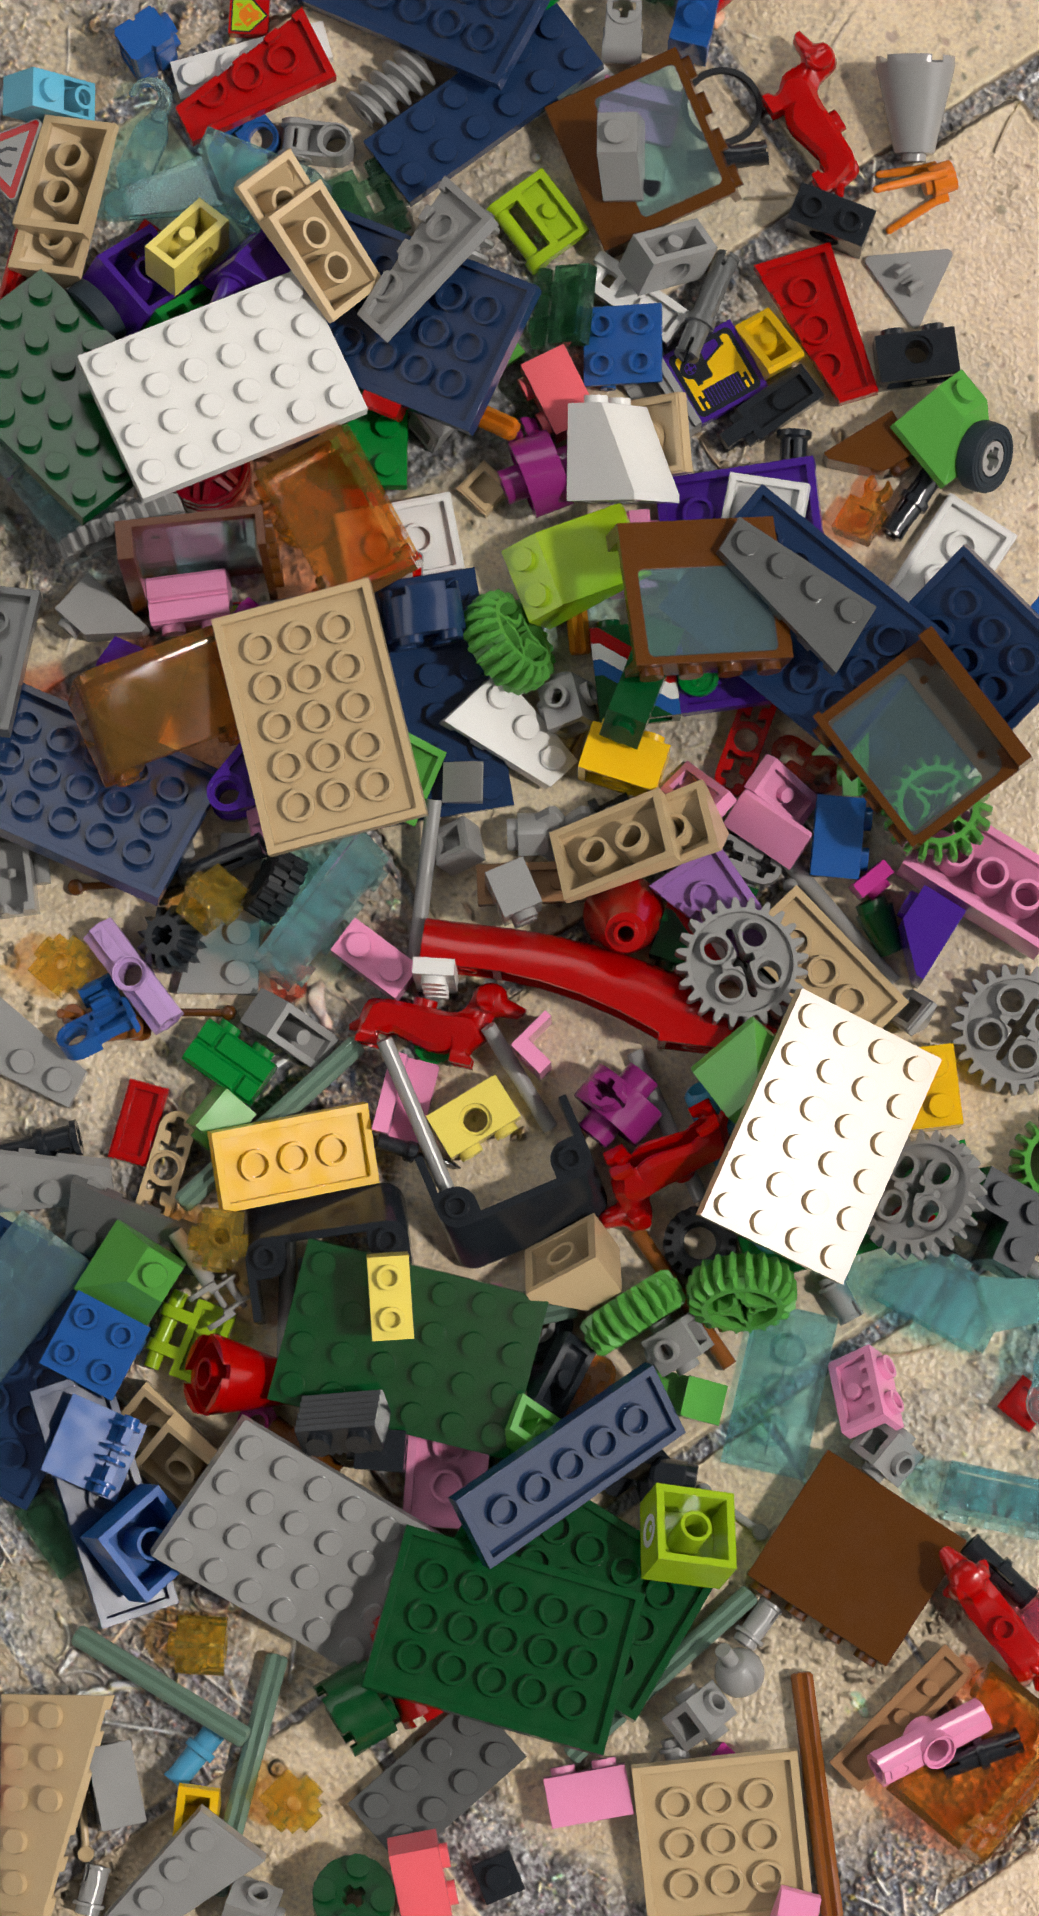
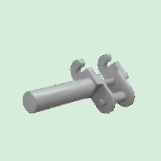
M179 1228L168 1236L202 1286L195 1294L187 1298L189 1302H193L209 1291L223 1308L224 1315L207 1326L209 1331H212L236 1315L234 1309L239 1305L242 1309L247 1306L245 1301L250 1298V1295L243 1296L233 1282V1279L236 1277L235 1273L229 1277L226 1273L221 1276L223 1281L216 1284L214 1281L215 1276L183 1228ZM224 1285H226L236 1300L230 1306L227 1305L218 1291Z

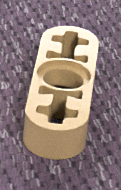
M182 1111L170 1112L161 1120L135 1202L143 1206L145 1201H153L156 1190L148 1189L150 1181H153L160 1187H172L171 1194L168 1196L162 1192L159 1204L165 1207L163 1215L167 1217L172 1216L176 1203L175 1195L180 1190L195 1142L191 1137L195 1130L186 1123L190 1115ZM178 1119H183L184 1126L189 1129L188 1135H181L176 1145L178 1149H184L183 1156L181 1157L171 1150H160L162 1142L170 1146L173 1134L167 1130L169 1124H176ZM163 1157L174 1159L178 1166L177 1174L170 1180L159 1179L154 1171L156 1162Z

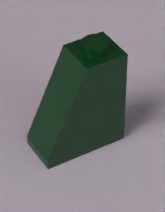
M645 615L644 621L650 655L654 657L675 656L684 630ZM632 650L630 652L624 670L633 661ZM623 670L599 735L638 749L668 675H665L663 679L658 681L641 682L639 677L625 678V671Z

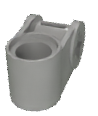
M607 0L601 61L603 63L637 65L641 63L642 0H629L636 2V9L629 10L628 17H621L620 10L613 9V2L619 0Z
M301 117L282 118L281 127L285 129L282 150L278 151L277 155L290 148L301 166L313 165L343 168L353 161L356 154L355 144L349 129L345 125L337 122L314 121ZM334 139L346 141L345 147L338 152H330L326 149L327 144Z

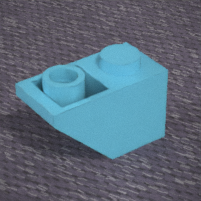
M37 67L27 68L3 77V115L26 122L39 119L43 123L45 114L95 121V83Z

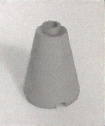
M930 53L887 54V59L882 56H876V69L894 154L902 155V162H926V155H932L935 152L954 74L955 56L943 54V60H932V54Z

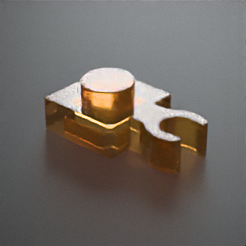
M875 475L869 476L865 481L862 497L850 494L832 523L831 527L834 534L869 547L888 516L885 507L881 505L887 503L893 495L890 481L887 480L882 490L873 491L878 483Z

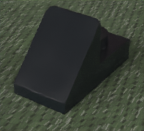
M560 1330L542 1366L532 1365L526 1388L527 1396L558 1418L563 1419L596 1355L595 1351L571 1332Z

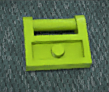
M543 168L537 170L486 209L495 216V221H497L527 261L525 266L532 275L542 271L552 260L589 234V228ZM518 204L548 244L542 250L538 251L510 214L509 210Z

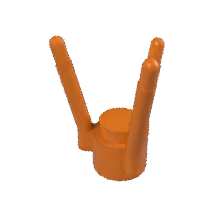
M950 160L939 163L932 161L923 165L892 168L876 172L875 176L879 179L908 175L915 176L876 185L873 187L874 193L920 184L925 196L933 195V198L888 226L885 230L887 234H892L935 206L950 201L948 193L958 190L959 187L957 175Z

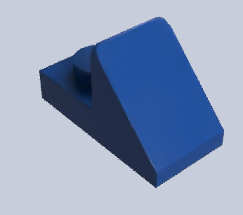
M678 0L667 50L676 47L682 57L689 55L693 64L705 67L719 0Z

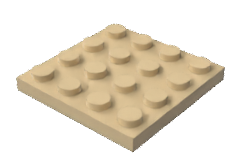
M796 1747L631 1764L647 1916H770L781 1885L812 1893L798 1751Z

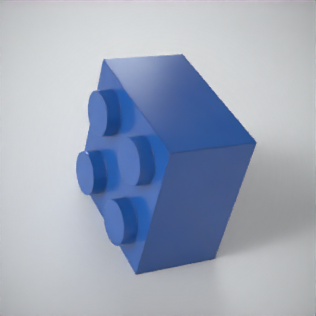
M139 1484L80 1537L128 1601L148 1603L180 1574V1572L152 1557L150 1549L177 1511L160 1486L155 1484Z

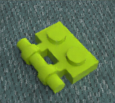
M173 1288L168 1303L163 1302L159 1314L163 1316L154 1338L149 1337L146 1348L149 1351L143 1365L159 1370L165 1355L175 1359L169 1375L191 1383L192 1370H185L191 1346L203 1334L210 1335L216 1333L229 1338L238 1313L217 1328L209 1331L207 1326L224 1315L223 1308L199 1298L193 1313L185 1311L183 1307L188 1294ZM178 1321L188 1325L179 1348L169 1344Z

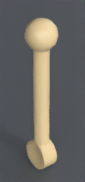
M85 1797L79 1818L81 1848L78 1850L77 1855L80 1861L90 1862L95 1852L89 1845Z

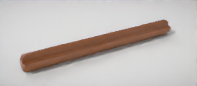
M810 1671L795 1672L791 1674V1685L818 1894L821 1895L820 1914L821 1916H843L814 1679Z

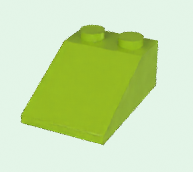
M617 503L533 533L501 551L529 623L552 629L624 590L618 551L608 552L606 535L617 523H630L623 504ZM640 571L638 573L639 582L651 576L650 571Z

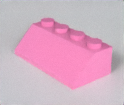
M945 801L941 806L937 807L933 815L936 816L939 814V811L944 810ZM966 811L960 817L968 822L970 820V812ZM990 825L988 831L981 832L984 836L981 845L971 843L973 850L969 856L957 850L958 859L955 863H951L946 854L942 856L941 864L937 866L934 865L933 855L927 854L924 863L917 861L919 854L917 850H913L909 856H906L896 875L920 890L925 884L967 910L963 917L1032 960L1036 958L1039 954L1038 854ZM940 830L933 837L943 838L954 835L956 833L953 832L952 834H950L944 830Z

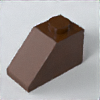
M891 410L825 451L822 462L826 468L882 480L890 474L893 478H897L909 471L914 466L912 461L915 457L890 428L898 420Z

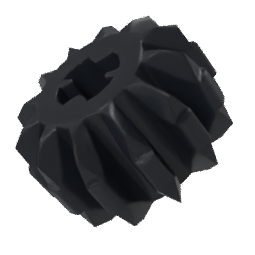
M171 905L169 909L157 907L156 917H145L148 926L146 930L138 931L140 937L145 940L137 949L146 955L144 961L150 967L158 968L160 972L169 975L174 974L175 971L188 973L189 962L200 963L197 956L198 950L208 948L200 939L208 931L199 924L201 918L196 913L189 910L186 911L184 907L179 905Z

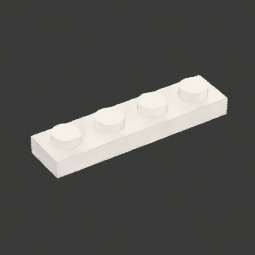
M323 20L311 23L330 63L334 62ZM263 37L170 62L181 102L214 76L218 77L227 70L244 52L247 54L261 43Z
M413 957L412 975L417 992H423L425 994L424 998L449 1000V994H458L459 977L455 959Z

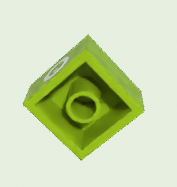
M656 1483L640 1502L642 1579L720 1589L737 1569L734 1493Z

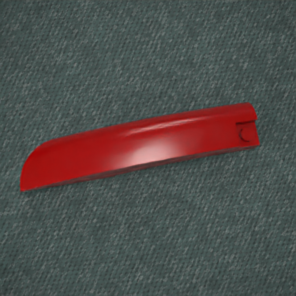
M426 918L420 957L455 959L458 975L502 980L542 989L584 1003L616 1017L657 1039V1048L707 1054L743 1024L742 1020H737L734 1028L729 1030L727 1018L722 1017L716 1025H713V1012L709 1010L700 1017L698 1012L702 1004L699 1001L692 1004L686 1003L692 990H679L678 988L679 983L685 978L622 953L569 938L539 932ZM767 1024L766 1028L776 1035L778 1030Z

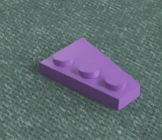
M723 849L679 865L648 887L690 920L694 919L700 923H703L700 916L701 909L706 908L714 915L715 904L718 900L724 904L726 909H729L733 897L738 898L741 907H746L750 897H753L755 909H762V906ZM748 929L742 933L743 940L749 946H760L764 942L763 936L757 930ZM727 930L726 936L731 941L736 955L739 957L734 934L731 930Z

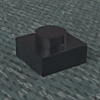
M510 1849L471 1865L486 1905L525 1890Z

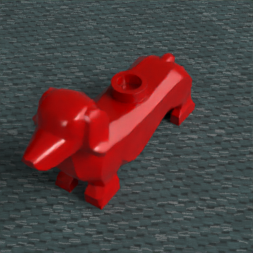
M798 31L794 35L793 45L801 58V63L782 76L779 90L775 95L770 93L762 95V105L773 122L785 116V123L792 137L819 161V168L823 173L817 170L811 174L813 178L811 181L812 185L844 197L845 187L859 173V165L854 158L851 148L841 134L846 130L844 122L835 109L828 112L818 96L820 85L835 70L837 59L833 49L824 42L813 43Z
M485 983L475 990L467 1007L459 1012L438 1010V1002L421 997H414L413 1004L393 999L371 998L364 1004L359 1018L349 1024V1030L357 1031L354 1040L361 1043L362 1046L379 1049L377 1042L380 1041L379 1035H397L428 1052L435 1054L450 1053L449 1062H451L452 1066L473 1071L474 1061L470 1056L473 1051L487 1042L481 1030L486 1025L492 1023L495 1018L519 1019L526 1014L527 1009L509 1000L507 991L501 985Z
M709 1098L688 1108L691 1116L699 1119L689 1125L686 1130L643 1143L635 1149L632 1155L623 1144L603 1153L606 1163L609 1167H612L609 1169L612 1177L611 1187L618 1200L599 1217V1220L606 1229L622 1226L631 1232L648 1229L652 1224L650 1195L674 1182L685 1183L694 1176L696 1170L721 1158L730 1139L727 1128L729 1118L722 1110L717 1115Z
M942 1547L938 1555L949 1581V1584L943 1590V1595L956 1602L977 1630L1000 1654L1009 1667L1007 1670L1019 1686L1023 1688L1033 1681L1034 1689L1039 1691V1643L989 1580L991 1576L987 1560L983 1559L974 1563L952 1547Z

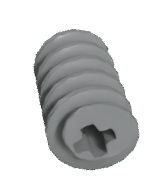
M400 49L394 52L396 64L390 60H385L382 63L384 74L374 70L370 73L372 84L366 81H361L358 84L361 95L354 91H349L346 94L351 107L370 128L374 129L372 125L374 122L382 126L388 124L384 115L387 111L396 117L399 116L400 112L396 105L398 101L410 107L412 102L408 92L413 91L422 96L424 94L420 85L422 80L432 86L436 84L429 67L419 55L409 51L406 53Z

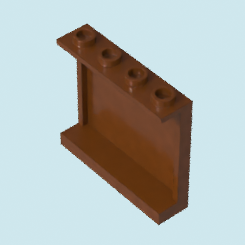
M826 1450L754 1564L747 1571L746 1575L753 1579L749 1586L769 1600L773 1593L787 1601L783 1609L802 1622H805L807 1617L810 1616L822 1624L818 1632L837 1645L844 1639L855 1646L857 1649L853 1655L870 1667L874 1668L877 1662L887 1666L946 1575L938 1555L940 1549L944 1546H950L960 1552L967 1540L830 1450Z

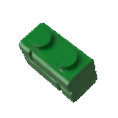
M209 1018L183 1054L182 1059L217 1085L227 1088L244 1104L251 1107L278 1069L277 1065L271 1061L275 1054L257 1041L251 1047L238 1038L242 1031L224 1018L218 1024Z

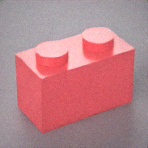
M562 344L521 364L522 377L517 379L527 401L534 399L540 411L535 414V418L541 431L546 429L552 435L556 444L567 439L568 403H584V395H589L565 345Z
M436 1828L387 1838L388 1856L401 1916H453L452 1905L459 1904L455 1880H446L444 1868L451 1867L447 1842L439 1843Z

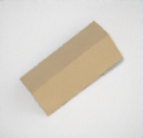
M45 114L12 222L18 229V233L7 266L10 270L30 278L42 269L63 289L82 279L119 129L116 123Z
M290 148L236 181L233 189L328 323L337 320L371 293L381 277L380 273L322 180L319 179L311 183Z
M701 779L667 794H664L659 787L549 832L563 898L568 904L721 851L729 832L706 783Z
M147 1381L121 1414L140 1420V1423L147 1425L136 1452L138 1456L136 1463L139 1473L150 1483L159 1485L167 1497L180 1507L218 1451V1448Z

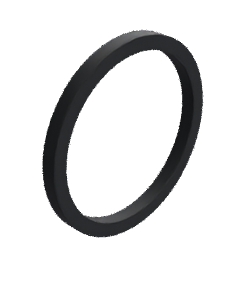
M728 67L708 69L692 80L695 87L702 80L710 76L725 74L737 77L745 82L754 94L756 114L751 125L738 136L725 139L731 145L737 144L749 137L759 124L762 114V98L759 89L750 77L739 70ZM685 92L682 105L684 120L689 130L697 138L707 143L704 134L694 125L690 118L688 110L689 99Z

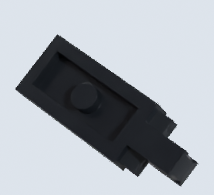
M799 364L738 406L736 412L729 417L733 425L719 434L720 438L718 441L727 453L744 441H746L749 447H752L757 442L761 443L777 430L824 399L825 395L804 366Z

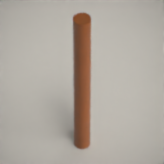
M646 1230L634 1232L631 1238L655 1273L660 1270H669L673 1277L678 1279L683 1287L682 1291L687 1297L686 1287ZM687 1298L684 1305L680 1307L684 1315L689 1312ZM705 1328L715 1344L709 1348V1351L724 1371L737 1361L715 1329Z

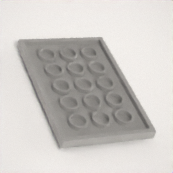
M242 1414L150 1549L152 1557L332 1662L344 1667L354 1660L359 1664L369 1657L373 1643L370 1632L375 1628L372 1621L381 1615L405 1526L408 1524L438 1534L442 1533L314 1456H308L299 1447Z

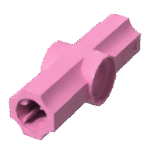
M977 1698L958 1706L934 1720L929 1716L916 1717L907 1725L903 1736L867 1755L869 1767L874 1773L876 1780L883 1787L925 1765L931 1769L942 1768L950 1763L957 1748L993 1729L991 1719L985 1711L983 1704Z

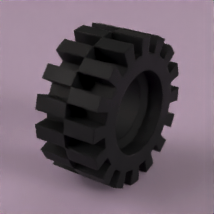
M291 852L274 857L268 856L267 859L262 861L259 871L256 870L253 881L249 883L247 888L249 891L243 898L245 900L242 903L243 910L271 926L274 923L277 924L280 917L283 918L286 914L287 908L293 904L295 895L299 894L301 890L299 887L304 883L306 878L304 876L308 872V862Z
M696 1206L677 1213L667 1225L663 1238L666 1260L676 1273L678 1272L687 1279L688 1276L692 1275L694 1267L701 1266L702 1260H714L716 1254L727 1256L731 1254V1251L736 1253L737 1248L736 1234L696 1215L699 1208ZM693 1228H706L715 1237V1250L705 1259L691 1257L684 1248V1237Z

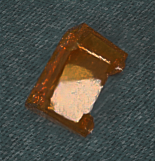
M339 424L254 471L258 480L253 483L260 498L264 503L271 501L274 506H278L316 576L315 582L317 587L312 589V592L368 577L371 580L373 592L375 593L424 566L413 541L348 424Z
M212 625L91 668L78 675L72 682L67 703L105 788L115 784L118 787L131 785L140 779L139 773L143 771L146 763L211 739L218 738L219 742H228L229 746H236L241 742Z
M992 1660L986 1667L979 1668L969 1682L971 1687L970 1697L972 1699L977 1698L983 1704L985 1711L991 1719L993 1728L980 1736V1738L984 1740L1016 1727L1025 1753H1019L990 1763L991 1768L983 1770L982 1767L951 1777L949 1780L946 1779L942 1768L931 1769L925 1765L889 1784L886 1790L975 1865L983 1864L997 1851L1039 1799V1698ZM972 1741L966 1743L965 1745H963V1746H961V1747H964V1746H967V1745L972 1744Z

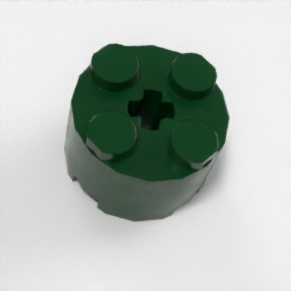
M354 1660L312 1686L318 1697L326 1694L321 1700L326 1706L327 1714L345 1743L347 1744L354 1740L355 1743L349 1747L355 1757L398 1731L396 1725L400 1723V1715L388 1695L380 1699L377 1692L360 1688L367 1665L366 1660L359 1664Z
M354 1853L352 1855H344L329 1862L318 1874L312 1889L314 1916H394L395 1887L390 1875L376 1860L366 1855ZM350 1894L355 1896L361 1895L362 1905L358 1908L353 1903L346 1906L347 1896Z

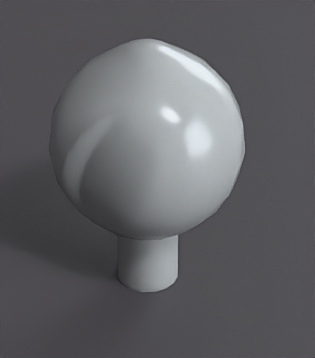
M727 1643L718 1645L715 1650L718 1660L714 1673L718 1687L725 1694L734 1698H744L757 1692L764 1681L765 1674L764 1666L759 1656L746 1648H731Z

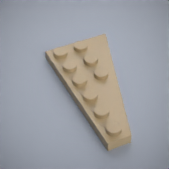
M1 1694L0 1916H52L56 1902L54 1895L59 1872H64L68 1856L65 1855L70 1835H75L92 1776L89 1767L95 1747L101 1745L104 1731L100 1729L105 1711L111 1709L115 1695Z

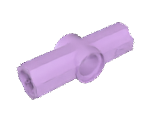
M109 917L88 931L87 935L83 938L111 975L115 985L123 991L154 1034L158 1035L177 1023L180 1017L184 1015L183 1011L155 976L152 967L143 960L116 922ZM139 966L142 970L141 980L133 986H127L125 982L126 972L132 967Z

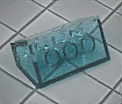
M366 832L341 840L250 961L253 966L288 992L295 983L301 988L316 970L310 964L319 951L326 956L340 936L334 931L340 923L345 920L350 924L364 907L359 898L366 889L369 888L375 892L389 874L383 869L389 858Z
M24 1210L21 1211L0 1239V1382L74 1288L91 1262Z
M795 1309L788 1312L786 1320H778L777 1326L769 1325L765 1331L757 1329L753 1330L752 1334L749 1333L720 1462L796 1480L803 1479L839 1318Z
M953 1460L945 1461L935 1510L944 1511L943 1520L967 1525L969 1517L985 1520L984 1529L1008 1534L1009 1526L1025 1529V1538L1039 1541V1479Z

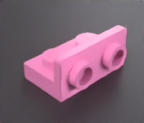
M868 1344L827 1363L842 1434L851 1439L884 1423L896 1431L904 1428L901 1412L904 1411V1404L896 1391L894 1377L897 1375L896 1368L888 1355H883Z

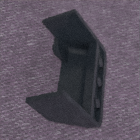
M566 1094L558 1097V1103L572 1136L558 1142L551 1152L550 1162L556 1179L481 1210L473 1193L464 1187L455 1186L437 1192L422 1155L414 1158L454 1254L463 1266L470 1269L485 1267L535 1245L592 1213H595L599 1218L605 1211L607 1194Z
M389 1183L366 1185L250 1208L245 1211L243 1217L246 1269L253 1321L257 1325L266 1324L260 1280L272 1279L282 1273L287 1263L285 1243L308 1240L309 1237L317 1239L366 1232L371 1253L408 1251L409 1263L414 1264L406 1201L401 1190Z

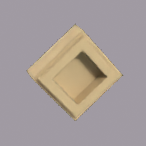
M485 460L456 488L457 492L485 518L506 498L497 471Z

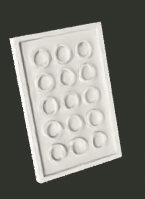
M292 271L77 356V363L143 504L366 415L368 407L325 317Z

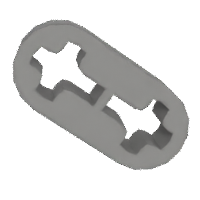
M732 834L728 835L726 842L733 845L732 852L743 857L742 862L733 858L729 859L744 881L756 886L766 887L771 886L778 880L782 870L780 863L743 838ZM763 857L769 858L771 860L770 867L775 869L774 874L766 873L764 878L758 877L757 868L746 864L747 859L761 862Z

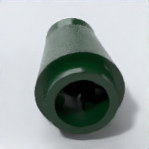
M885 894L855 906L858 912V916L855 918L875 949L878 950L880 957L888 956L903 949L900 942L901 938L893 902H888Z

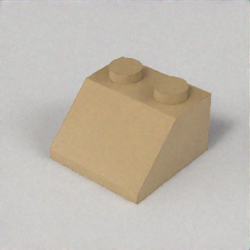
M595 1213L525 1249V1291L529 1300L548 1301V1304L588 1311L599 1304L605 1305L618 1294L622 1293L620 1247Z

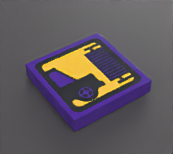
M730 319L716 326L714 332L707 336L697 363H687L690 356L688 354L690 348L684 361H681L674 355V350L662 356L702 421L701 427L736 409L768 386Z

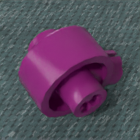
M520 418L526 432L525 437L520 429L514 440H506L513 466L497 471V475L509 505L527 499L535 518L574 504L573 501H567V445L556 449L547 430L541 431L535 418Z
M631 1062L619 1076L606 1066L599 1064L574 1094V1097L589 1111L579 1123L580 1128L604 1148H607L617 1135L637 1147L662 1117V1113L647 1099L657 1088L658 1084Z

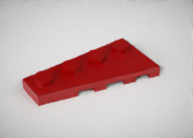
M301 7L291 15V19L278 29L274 28L264 36L263 41L247 54L244 52L232 62V66L218 77L214 76L177 105L175 107L176 114L194 147L337 81V75Z
M828 242L754 265L753 270L838 405L843 406L878 395L877 384L831 243Z

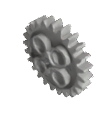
M170 493L145 504L140 502L139 499L132 500L111 509L109 513H104L101 517L90 520L84 526L79 525L75 532L67 534V537L61 539L57 545L65 564L82 563L88 559L93 560L100 555H103L105 558L117 555L114 521L185 514V510L178 493Z
M733 897L730 908L726 909L724 904L718 900L715 904L714 915L706 908L701 909L700 916L703 923L694 919L689 921L688 927L694 935L682 933L679 940L688 948L676 949L675 957L684 960L685 963L677 965L674 972L686 975L687 978L679 983L678 988L679 990H692L686 1003L692 1004L699 1001L702 1004L698 1016H703L709 1010L714 1013L712 1018L713 1025H716L724 1017L727 1018L728 1029L732 1030L737 1020H742V1023H744L753 1016L766 1027L768 1024L767 1014L770 1013L779 1020L783 1015L780 1004L788 1007L792 1000L789 993L794 994L796 988L804 989L795 979H805L808 975L807 970L798 967V964L807 961L808 954L796 952V949L802 946L805 940L804 938H791L790 935L797 925L792 923L784 927L781 924L785 914L784 911L777 913L774 917L769 915V902L761 910L755 909L753 897H750L746 907H741L738 898ZM748 929L757 930L763 936L764 942L760 946H749L743 940L742 933ZM727 930H731L734 934L740 959L742 961H750L746 975L752 987L756 990V997H751L748 992L743 969L740 966L733 967L736 951L726 936ZM709 943L719 944L725 950V958L717 961L711 960L706 956L704 946ZM762 967L774 969L778 974V982L770 985L764 984L758 978L757 970ZM723 981L736 983L740 988V996L732 999L726 998L721 994L719 984Z
M1020 963L1015 974L1011 975L1009 968L1005 964L1001 967L999 978L990 969L985 972L986 985L977 979L971 982L976 992L975 995L963 991L960 997L968 1006H956L953 1011L962 1017L963 1020L951 1024V1029L961 1032L962 1036L954 1039L952 1043H954V1046H964L965 1049L957 1058L958 1062L970 1059L973 1063L969 1067L967 1074H974L978 1070L982 1073L980 1086L985 1085L992 1079L995 1081L994 1093L998 1094L1004 1084L1009 1085L1011 1096H1016L1019 1086L1023 1085L1029 1096L1034 1093V1083L1038 1082L1039 1084V1031L1035 1026L1036 1016L1039 1015V1004L1023 1027L1022 1031L1027 1036L1020 1035L1017 1037L1003 1060H997L996 1054L1012 1031L1007 1024L1015 1025L1032 1000L1036 999L1039 1002V967L1037 966L1029 976L1025 975L1024 965ZM1003 993H1016L1022 1001L1021 1009L1017 1012L1006 1011L1001 1005ZM985 1025L995 1027L1000 1035L998 1044L994 1046L983 1044L978 1037L980 1027ZM1017 1048L1028 1049L1034 1057L1032 1067H1018L1013 1061L1014 1050Z
M919 1130L916 1141L908 1135L866 1233L869 1236L871 1235L870 1239L878 1247L882 1246L889 1255L892 1256L896 1252L903 1260H907L912 1252L919 1261H923L926 1250H929L937 1258L940 1253L939 1246L942 1244L952 1251L954 1249L952 1238L957 1235L966 1240L968 1237L963 1227L966 1224L977 1226L978 1223L971 1214L972 1212L984 1211L985 1208L976 1200L978 1197L987 1195V1190L979 1184L986 1179V1175L978 1168L981 1164L980 1161L971 1154L972 1151L964 1143L960 1144L951 1134L945 1138L938 1130H935L930 1138L923 1130ZM914 1168L909 1176L903 1178L909 1169ZM951 1174L949 1179L945 1183L940 1184L941 1180L946 1175ZM902 1205L900 1211L897 1214L891 1216L893 1211L897 1207ZM939 1212L937 1217L928 1223L929 1218L934 1213Z

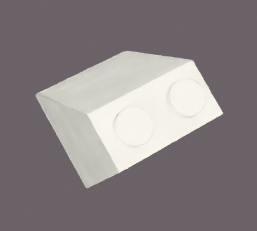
M584 395V403H568L567 501L611 505L617 503H679V493L647 407L631 405V398H608L607 395Z

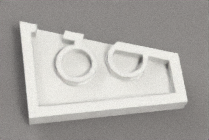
M488 677L439 723L450 731L455 730L470 739V743L481 750L486 749L504 760L505 765L544 789L551 787L578 762L557 735L548 731L545 721L522 694L518 696L513 692L507 693L502 685L496 686L491 677Z

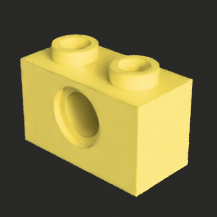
M199 197L145 246L146 275L172 295L177 296L230 248L229 219Z
M496 1074L425 1116L451 1161L460 1157L462 1162H466L482 1152L483 1148L480 1144L495 1136L496 1140L500 1141L518 1130L515 1123L521 1120L520 1113ZM481 1111L487 1116L488 1122L483 1130L472 1132L465 1127L464 1119L469 1112Z
M408 1251L366 1254L372 1342L414 1339Z

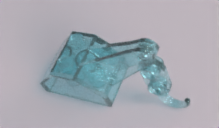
M156 77L139 79L131 87L129 96L135 97L140 90L152 88L157 92L158 100L154 109L133 129L116 169L119 188L110 192L104 200L106 213L118 222L178 217L200 197L219 213L227 214L231 218L238 220L237 225L257 233L261 227L233 188L238 179L279 154L208 126L198 147L200 156L154 174L168 143L169 113L173 98L171 89L161 79ZM300 163L311 183L321 179L329 193L332 194L334 188L314 168Z
M954 1253L948 1255L947 1258L939 1255L937 1258L932 1257L887 1270L879 1276L868 1296L974 1356L983 1354L994 1333L1039 1323V1279L978 1276L970 1271L973 1266L972 1263ZM1039 1350L1034 1357L1032 1382L1026 1397L1027 1412L1038 1425Z

